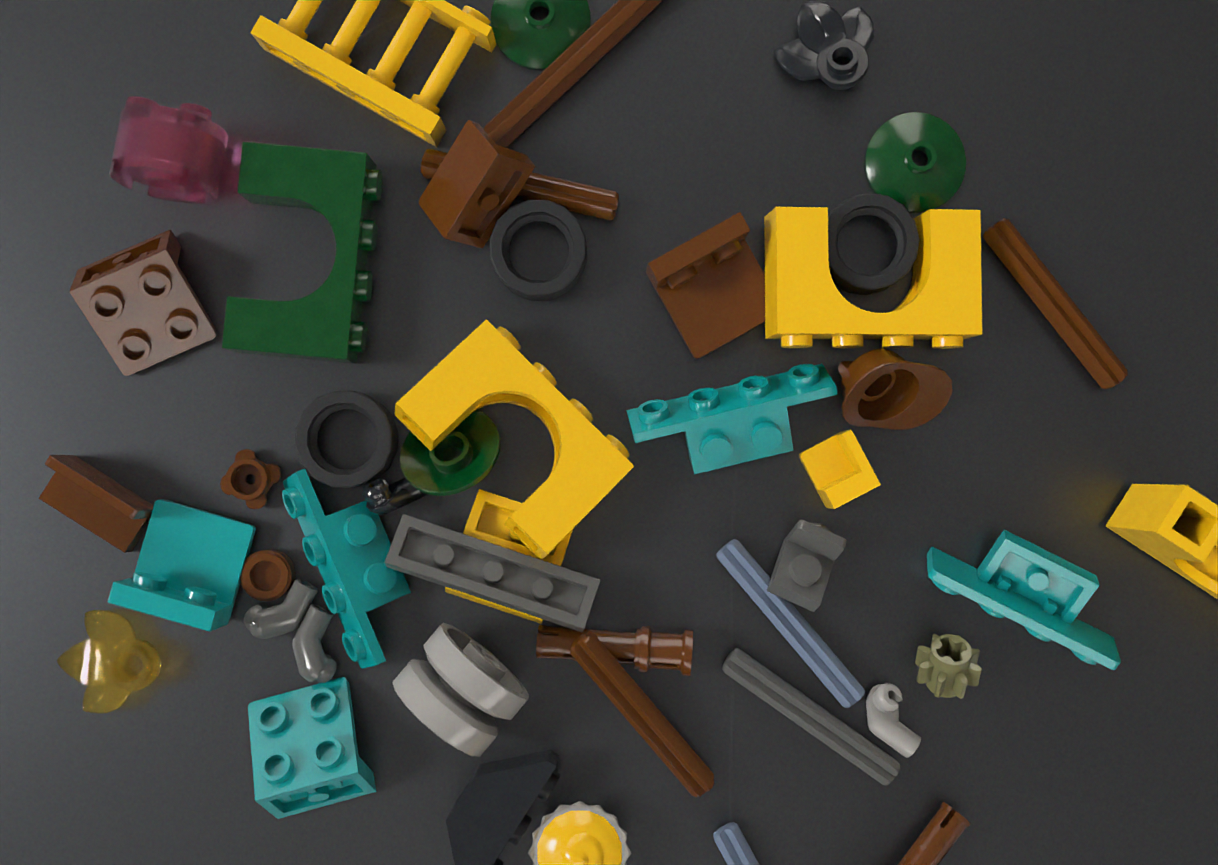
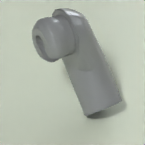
M891 683L875 685L866 697L868 728L879 739L905 758H909L919 747L921 737L899 722L898 702L903 700L902 693L897 686Z

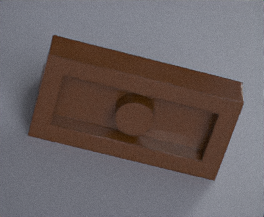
M468 120L421 195L419 205L444 239L483 249L493 232L497 220L509 209L536 166L526 154L496 145L479 123Z
M50 455L45 465L54 470L55 473L39 499L122 552H132L148 527L154 505L75 455Z

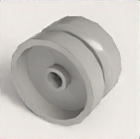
M443 622L423 645L428 661L412 659L392 684L395 692L406 707L436 735L456 749L470 756L480 757L499 733L494 717L511 720L528 700L529 694L517 677L492 653L466 633Z

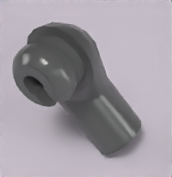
M310 604L293 638L292 648L299 674L309 682L316 680L320 683H325L334 676L336 661L330 655H324L321 640L334 614L316 604Z

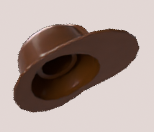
M883 348L870 350L860 355L854 361H842L838 366V371L842 377L841 388L844 397L842 405L843 418L850 425L869 426L892 430L911 429L923 425L936 417L948 404L952 394V381L943 369L932 365L908 362L894 351Z

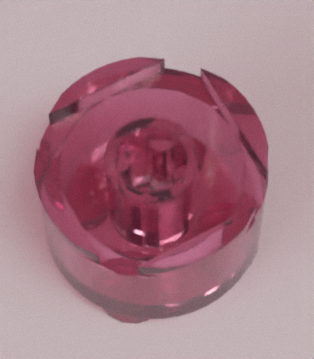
M128 97L125 108L120 113L110 176L115 182L131 190L133 181L149 186L147 195L158 199L181 203H205L206 193H208L215 200L219 195L228 135L223 128L211 121L212 112L203 106L183 103L180 104L179 109L159 106L156 102L144 97Z

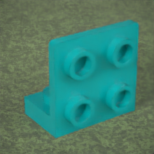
M157 500L152 510L134 575L132 578L113 582L108 603L209 632L228 625L241 583V572L244 562L248 558L255 535V526L168 500Z
M336 678L325 683H318L253 701L248 705L255 801L274 817L280 819L376 792L374 772L358 755L350 684L346 678Z

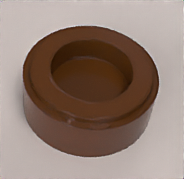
M266 549L255 552L246 559L240 579L244 590L249 596L259 601H273L289 592L295 581L296 571L288 555L279 550Z

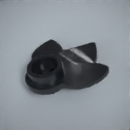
M810 2L803 4L797 16L799 38L775 49L774 54L777 62L786 72L799 80L821 78L824 83L836 90H847L854 87L864 78L868 70V54L866 50L874 39V25L871 17L862 7L853 8L841 17L834 8L825 3ZM842 58L851 60L847 65H838L834 61Z

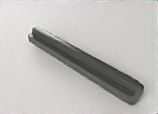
M735 648L725 659L722 666L725 674L876 781L887 786L897 776L901 766L895 758L741 649Z

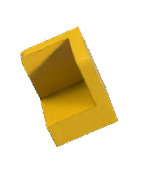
M851 429L841 431L806 449L799 455L826 508L836 509L881 485Z

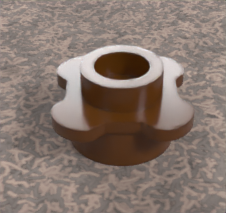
M244 449L235 455V462L229 467L226 475L222 477L220 486L226 495H233L238 499L245 500L247 507L250 509H260L267 503L266 495L271 486L281 480L282 472L278 465L274 463L266 464L257 458L253 450ZM250 474L255 476L253 484L247 482V477Z

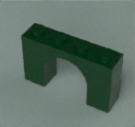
M243 141L238 194L252 204L304 208L322 214L326 217L334 232L336 257L334 266L326 281L313 293L303 298L292 301H274L227 296L222 341L223 349L236 353L357 364L358 352L365 351L368 337L367 323L361 321L363 301H370L373 286L372 272L366 271L368 251L375 250L378 234L376 220H371L373 200H380L382 193V171L376 169V164L368 153Z

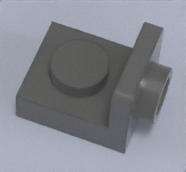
M799 520L783 541L766 591L814 612L821 605L834 561L844 551L846 539L832 533L828 527L822 524Z

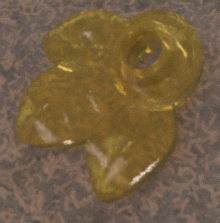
M99 609L85 613V628L90 639L72 646L57 660L58 665L68 675L88 685L83 698V711L90 713H108L120 708L132 691H138L151 685L158 677L161 668V660L156 648L145 640L137 639L128 619L118 613ZM132 655H136L142 660L143 668L140 673H136L130 668L129 660Z

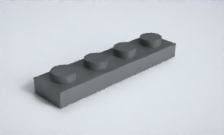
M405 514L402 515L385 559V565L388 568L583 632L600 583V579Z

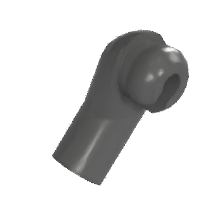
M295 579L283 604L271 607L256 604L249 608L244 616L246 628L250 630L252 636L265 640L295 631L299 628L310 604H312L318 588L304 580Z

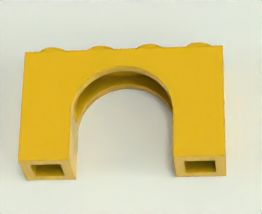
M775 207L764 217L765 339H781L782 348L813 347V339H832V348L863 347V339H882V348L889 349L914 347V340H932V348L935 349L964 347V339L982 335L981 211L929 209L915 217L914 220L920 241L917 259L913 264V277L910 289L904 300L894 310L888 313H874L851 304L838 291L832 280L828 260V207Z
M486 319L396 402L395 416L430 451L471 413L486 405L495 403L515 404L530 410L539 417L547 427L553 441V467L548 479L507 519L504 525L538 559L542 560L616 486L634 465L627 459L630 456L628 450L617 438L609 434L605 437L591 423L593 417L582 403L573 398L568 400L555 388L557 382L554 376L538 362L532 365L519 352L520 344L507 329L502 326L496 329Z
M1132 484L1105 527L1218 599V505L1187 485Z

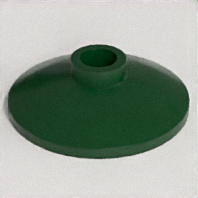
M494 0L491 10V27L499 49L515 64L531 70H545L591 26L590 9L587 0ZM536 7H545L549 11L548 17L541 21L533 19L530 14Z
M904 113L886 121L872 136L865 154L866 177L873 192L891 197L904 205L909 213L926 212L929 209H936L946 203L959 189L966 171L965 150L958 134L948 123L927 113ZM920 150L927 155L928 163L926 166H918L913 162V151Z
M479 410L471 413L432 451L410 431L400 451L402 472L414 488L429 495L445 496L463 492L484 479L494 467L500 452V435L490 417Z

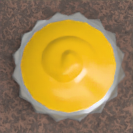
M581 801L573 805H559L554 813L543 816L541 826L532 832L533 844L528 852L533 860V865H627L626 861L631 855V851L626 844L627 832L619 826L617 817L606 813L600 805H587Z

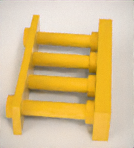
M298 0L287 20L281 18L278 24L260 15L250 33L264 50L435 147H438L447 131L441 117L438 116L440 109L437 105L470 47L475 43L492 53L496 46L493 29L489 26L490 20L470 6L465 5L461 10L445 0H399L411 8L375 70L369 69L364 74L350 66L352 60L348 56L381 0H356L331 45L325 43L322 49L306 41L308 35L305 33V30L323 0ZM431 18L455 33L420 94H413L411 99H408L394 91L396 84L393 80L428 19Z

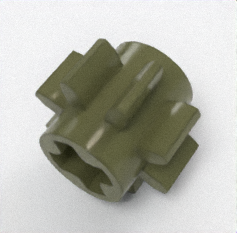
M934 634L930 648L926 646L918 647L915 664L919 666L917 682L926 683V686L935 694V697L951 698L957 696L960 699L964 698L967 685L978 687L982 672V668L977 665L979 649H971L969 643L959 635L945 634L938 636Z

